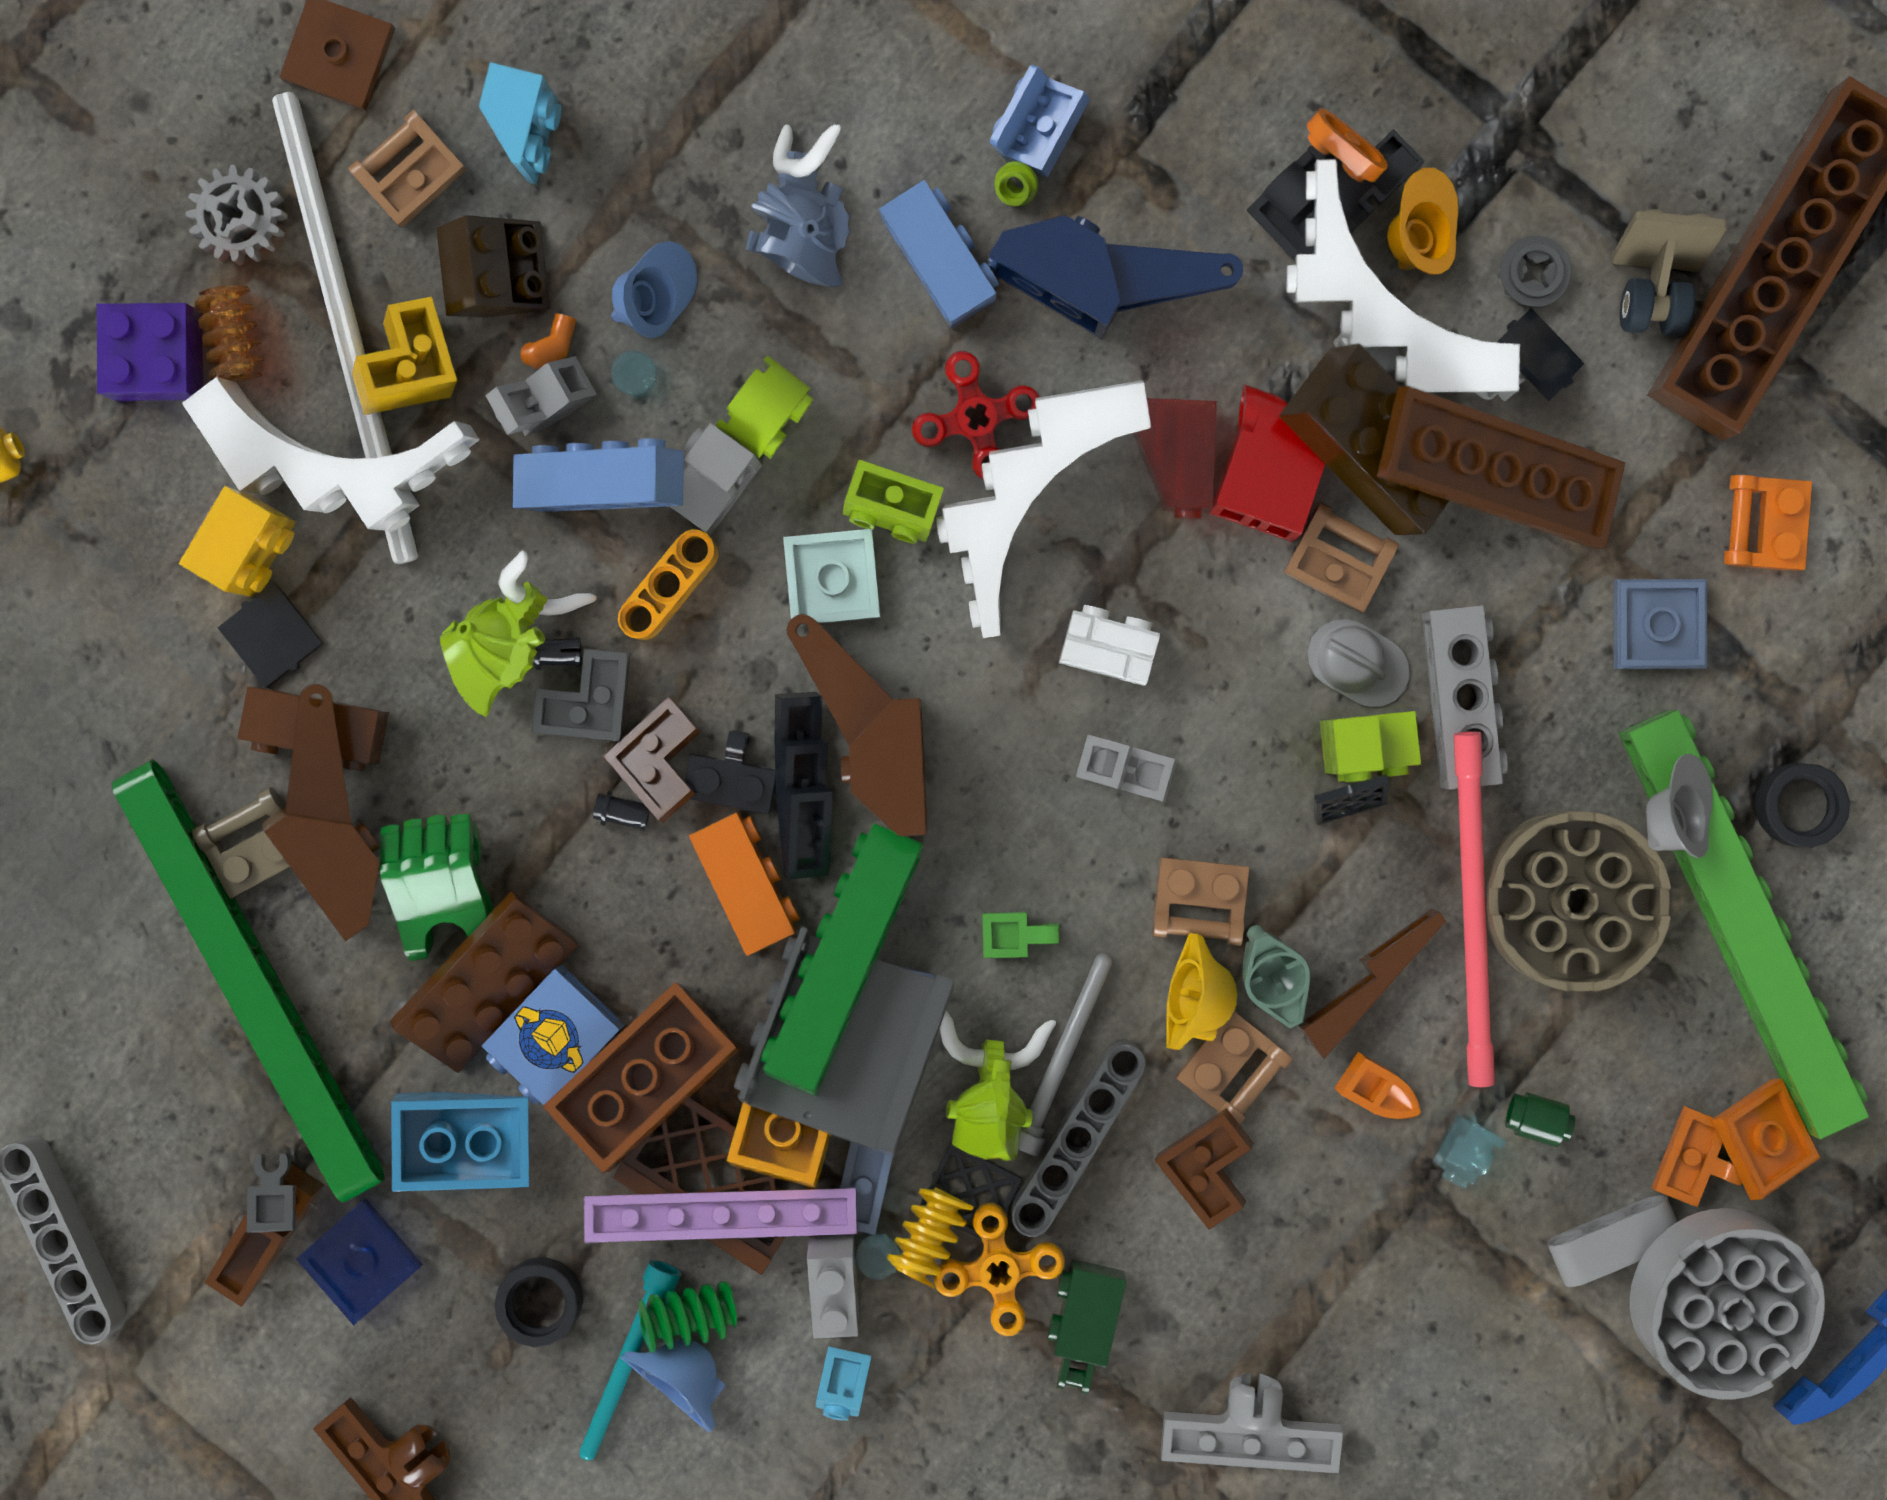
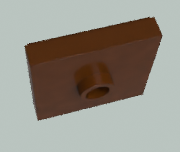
M307 0L279 78L283 82L366 111L395 27L391 23L327 0Z

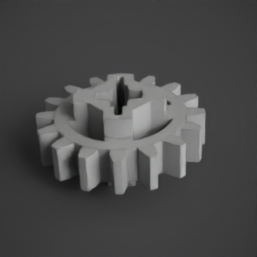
M230 165L228 176H225L217 168L213 169V182L209 183L202 178L198 180L200 187L203 189L201 195L189 194L188 198L197 204L196 209L186 211V217L197 222L196 225L189 229L190 234L197 239L203 238L199 247L207 253L214 251V257L224 263L231 256L234 263L243 265L246 254L256 262L261 261L259 249L264 247L273 252L275 247L270 241L273 235L284 237L285 232L276 226L277 221L287 219V214L281 209L276 208V206L284 201L283 196L278 192H271L274 184L266 177L259 180V173L250 167L243 175L240 168L236 165ZM257 194L263 204L264 216L260 215L257 208L259 199L256 197ZM241 211H243V215L240 219H231V215L233 212L241 213ZM210 214L213 215L216 222L214 231L210 223ZM252 236L250 239L244 241L245 238Z

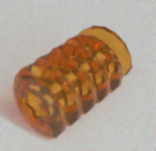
M224 285L212 287L198 293L201 297L194 303L195 310L204 314L198 319V326L202 330L208 331L202 336V344L205 347L212 348L206 353L205 360L208 364L216 366L209 371L210 380L218 377L242 382L263 375L260 372H254L253 367L265 361L264 356L250 354V349L259 346L261 339L247 337L246 332L257 328V322L243 320L242 316L253 311L254 305L239 302L240 297L251 292L248 286Z

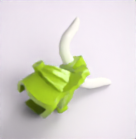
M521 551L501 572L499 586L503 595L506 596L505 601L502 597L493 600L490 598L475 605L467 612L464 621L458 623L454 620L440 636L443 655L453 683L465 702L484 717L488 716L498 692L503 687L511 689L517 682L523 680L526 672L533 667V660L537 654L535 647L545 642L544 634L538 627L534 626L529 629L534 624V620L539 618V615H561L595 602L597 599L595 595L589 593H577L559 599H547L546 596L541 594L540 589L530 582H525L523 587L516 583V579L527 566L528 555L525 551Z
M947 1011L945 1012L940 1026L943 1045L949 1054L959 1062L978 1067V1074L980 1076L979 1082L966 1089L956 1101L948 1100L946 1117L955 1119L952 1145L972 1156L983 1159L1001 1158L1003 1161H1010L1017 1157L1021 1127L1029 1128L1031 1126L1033 1113L1031 1109H1026L1023 1100L1010 1087V1070L1028 1066L1040 1056L1049 1035L1056 1026V1021H1047L1036 1029L1027 1046L1019 1052L1004 1053V1042L986 1039L981 1044V1050L968 1048L963 1045L957 1037L952 1017Z

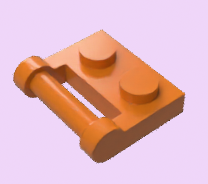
M1731 475L1729 490L1734 491L1730 545L1729 551H1724L1723 565L1791 571L1805 570L1812 481L1764 478L1752 475ZM1752 492L1761 493L1756 553L1748 552Z

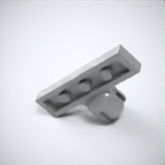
M1251 1373L1239 1374L1231 1380L1228 1409L1224 1414L1206 1415L1164 1411L1160 1450L1161 1461L1339 1473L1343 1439L1341 1424L1290 1421L1281 1418L1282 1387L1278 1380L1269 1375L1259 1373L1257 1394H1255V1388L1250 1387Z

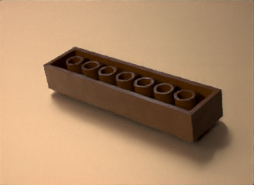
M1851 76L1830 90L1695 314L1689 331L1680 339L1647 396L1722 441L1741 433L1887 191L1886 97Z

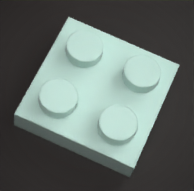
M872 529L783 537L791 619L796 615L805 614L815 619L819 624L881 618Z

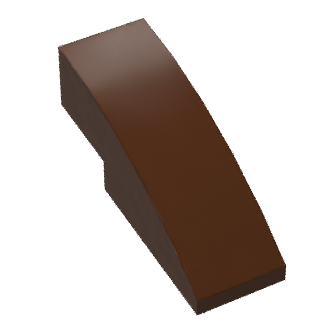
M291 1163L290 1171L283 1177V1185H297V1229L325 1184ZM246 1213L204 1283L242 1307L279 1256L295 1230L247 1232Z

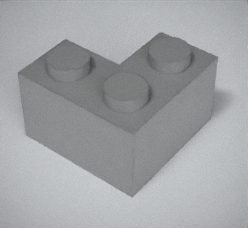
M710 423L705 431L698 428L684 447V450L688 452L684 458L688 467L684 471L683 506L670 507L711 536L759 471L762 464L753 453Z

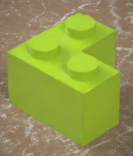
M1415 711L1320 721L1325 773L1337 774L1338 782L1366 781L1372 779L1371 771L1382 770V775L1387 774V777L1409 774L1408 766L1421 765Z

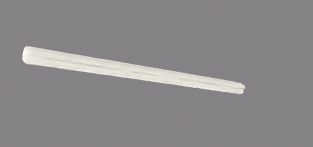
M293 92L278 94L273 97L272 102L365 457L389 456L392 454L381 412L364 415L353 380L352 370L356 356L365 355L299 99ZM409 521L395 531H385L394 563L404 564L417 559L418 553Z

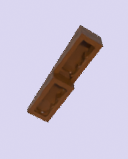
M1430 909L1359 959L1369 975L1298 1025L1323 1059L1327 1057L1443 926L1446 920L1439 911Z

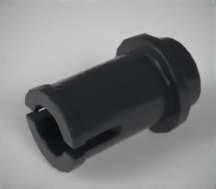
M581 638L545 639V642L535 647L537 654L534 657L533 666H535L536 670H541L542 665L581 666L580 652L563 653L564 651H581Z
M608 791L607 795L598 793L593 819L600 820L602 826H606V823L609 822L645 831L650 810L642 802L614 797L613 792Z

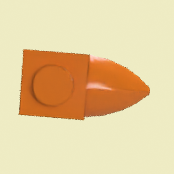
M1359 1051L1334 1087L1340 1095L1385 1118L1405 1119L1419 1116L1421 1113L1418 1100L1408 1084L1392 1070Z

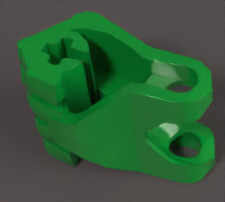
M470 814L452 816L451 824L445 815H434L427 818V826L422 819H410L404 821V831H402L399 825H388L381 828L380 876L397 922L405 954L409 961L427 959L434 944L432 926L441 922L455 923L464 929L469 937L494 910L490 895L476 874L475 866H479L481 862V849L483 846L478 827L475 825Z

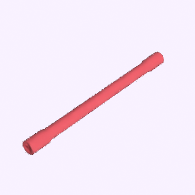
M1480 732L1454 733L1453 737L1455 774L1458 779L1468 1020V1044L1466 1047L1468 1085L1473 1087H1490L1495 1085L1494 1046L1491 1042L1481 801L1482 743Z

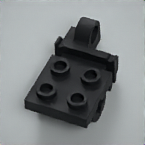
M1393 129L1375 146L1385 158L1388 168L1375 182L1365 179L1362 182H1358L1344 170L1342 161L1330 152L1327 155L1319 152L1311 144L1307 151L1297 161H1294L1268 185L1263 194L1246 210L1296 262L1297 255L1314 254V246L1305 245L1306 218H1314V200H1306V172H1315L1317 160H1336L1339 199L1350 234L1374 212V208L1367 202L1371 197L1381 206L1425 161Z

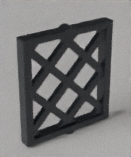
M1387 774L1314 795V817L1316 824L1320 825L1387 805L1389 793Z
M951 1142L940 1165L933 1172L932 1180L927 1189H933L935 1184L941 1183L944 1192L951 1195L947 1180L962 1176L966 1191L952 1196L958 1199L969 1196L970 1203L974 1206L973 1211L961 1215L965 1220L973 1218L978 1208L974 1194L987 1190L990 1191L993 1203L1000 1205L1007 1214L1008 1206L1022 1177L987 1159L972 1156L952 1145ZM961 1154L979 1164L965 1168ZM955 1155L960 1170L944 1175L943 1168L948 1158ZM983 1169L987 1184L972 1189L967 1174ZM989 1169L1006 1178L993 1182ZM1010 1183L1011 1190L1006 1200L999 1203L995 1188ZM922 1198L919 1205L926 1206L927 1202ZM996 1218V1220H995L993 1226H995V1225L998 1223V1219H997V1218ZM967 1224L963 1227L955 1226L981 1239L973 1227Z

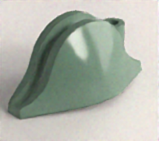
M1259 925L1252 926L1247 932V937L1250 941L1246 943L1243 958V981L1246 992L1257 1006L1288 1028L1299 1025L1304 1021L1309 991L1310 970L1308 964L1288 943L1271 933L1265 932Z

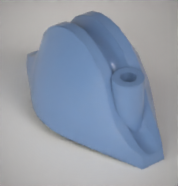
M679 1339L674 1341V1346L671 1350H668L665 1344L656 1349L655 1353L627 1351L620 1357L708 1433L712 1432L715 1422L712 1416L711 1405L726 1385L716 1377L715 1362L704 1346L691 1341V1346L686 1347L683 1340Z

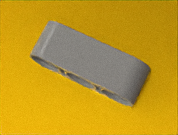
M1654 1195L1560 1233L1551 1238L1547 1244L1564 1285L1575 1287L1641 1261L1650 1245L1666 1229L1675 1224L1677 1219L1667 1195Z

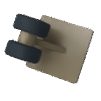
M1656 209L1637 211L1634 214L1612 254V263L1651 268V280L1631 278L1626 283L1620 304V326L1623 331L1643 333L1647 330L1650 321H1659L1660 330L1665 336L1683 337L1687 334L1695 311V289L1692 284L1685 282H1671L1668 284L1671 270L1701 271L1727 230V221L1725 219L1711 218L1705 214L1690 216L1666 214L1664 211Z

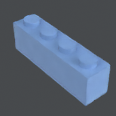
M638 439V447H629V442L603 441L602 449L594 450V445L570 443L567 444V451L559 452V447L532 446L531 454L514 455L513 508L538 512L683 506L684 451L666 448V440Z

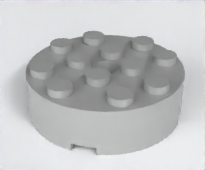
M1732 1208L1710 1209L1687 1216L1666 1229L1643 1255L1634 1274L1630 1291L1631 1320L1644 1348L1682 1386L1699 1395L1715 1399H1739L1762 1393L1774 1387L1771 1382L1791 1366L1796 1370L1806 1359L1818 1338L1825 1311L1824 1288L1818 1270L1813 1267L1809 1258L1803 1252V1249L1764 1218L1751 1212Z

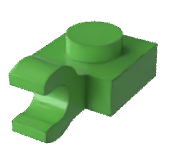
M985 912L982 914L984 958L1028 957V944L1059 943V923L1028 925L1027 912Z

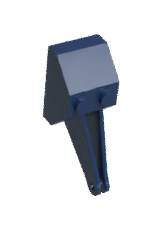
M1066 215L1003 231L989 254L988 265L995 277L1100 339L1104 337L1117 312L1229 289L1239 282L1243 274V264L1234 254L1106 244L1105 238L1098 235L1100 229L1094 223L1080 216L1073 220ZM1221 268H1230L1232 271V275H1223L1221 272Z

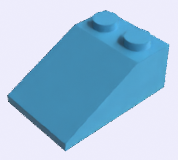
M452 1092L395 1094L391 1101L392 1191L529 1187V1097Z

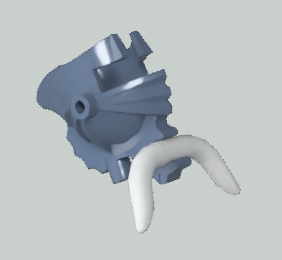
M786 124L781 130L773 152V166L779 174L780 184L776 187L775 184L769 183L766 191L759 192L758 202L752 203L751 206L753 211L768 223L766 231H760V234L749 230L746 250L770 259L789 274L808 283L828 287L841 286L842 277L838 271L835 256L840 248L845 247L846 238L850 233L848 228L850 215L844 208V202L838 201L842 188L831 182H826L821 193L816 189L818 184L816 181V176L818 175L816 169L825 160L841 130L840 125L835 124L822 133L808 153H800L798 151H791L793 131L791 126Z

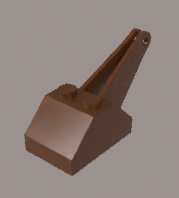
M805 614L794 616L787 625V635L849 744V756H841L842 783H851V793L898 836L926 835L928 828L922 700L920 698L892 699L815 619ZM802 624L809 627V633L804 637L799 636L797 633L798 627Z
M310 684L301 691L299 696L286 807L268 818L262 825L270 841L342 938L347 941L369 925L380 863L374 852L380 846L363 822L356 826L351 822L332 695L325 686ZM320 694L322 696V703L318 706L311 705L309 702L311 695Z

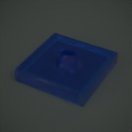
M366 1198L296 1258L353 1326L424 1265Z

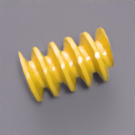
M936 1187L934 1190L920 1188L918 1193L927 1204L926 1206L912 1205L910 1208L919 1218V1221L903 1222V1227L911 1234V1237H896L894 1242L903 1253L902 1255L888 1254L886 1258L898 1271L929 1287L935 1288L926 1277L927 1275L940 1276L943 1272L934 1259L950 1258L951 1254L942 1243H957L959 1238L950 1229V1226H965L967 1222L958 1213V1210H973L974 1206Z

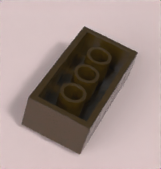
M1360 343L1329 348L1280 413L1279 417L1394 535L1426 534L1449 503V500L1377 477L1397 389L1401 386Z

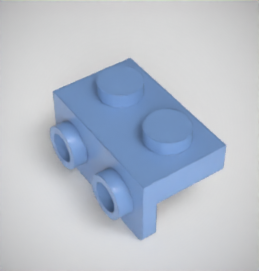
M1031 64L1025 76L1016 84L1014 96L1003 116L996 121L990 138V144L1005 161L1022 162L1031 167L1035 173L1048 178L1090 99L1084 91L1048 78L1040 67Z

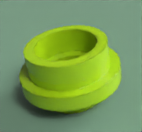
M1018 161L1008 162L996 173L994 179L996 194L1003 203L1009 206L1026 205L1037 194L1038 178L1028 165ZM1012 177L1021 180L1024 188L1016 187L1012 183Z

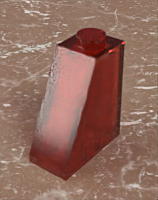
M1146 398L1151 428L1134 432L1133 436L1164 511H1175V519L1200 520L1201 512L1208 513L1213 508L1217 401Z

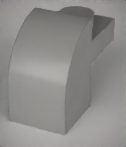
M576 356L548 362L526 380L498 386L485 396L507 435L522 431L526 436L545 429L567 417L597 394Z

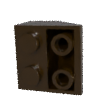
M465 215L436 227L446 316L487 318L550 309L540 221Z

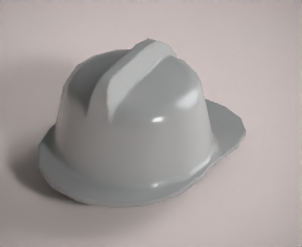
M1348 619L1333 620L1321 626L1312 636L1308 648L1309 666L1315 677L1326 686L1354 702L1368 707L1386 706L1396 701L1405 691L1410 677L1409 663L1404 652L1391 640L1361 623Z
M1691 753L1681 755L1675 762L1670 786L1649 799L1646 805L1648 845L1652 850H1685L1689 855L1699 858L1705 856L1708 850L1712 787L1705 765L1697 756Z

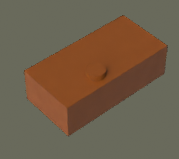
M675 982L542 1107L602 1173L611 1172L735 1056L741 1048L681 984Z

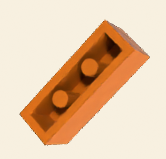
M741 811L689 835L746 957L794 934L798 930L795 922L801 920L800 915L791 897L782 898L776 885V882L781 880V876L771 856L763 858L756 842L762 840V837L751 816L744 819Z

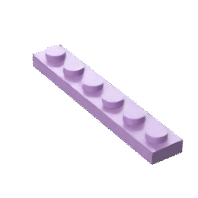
M856 1188L584 1196V1243L857 1234Z

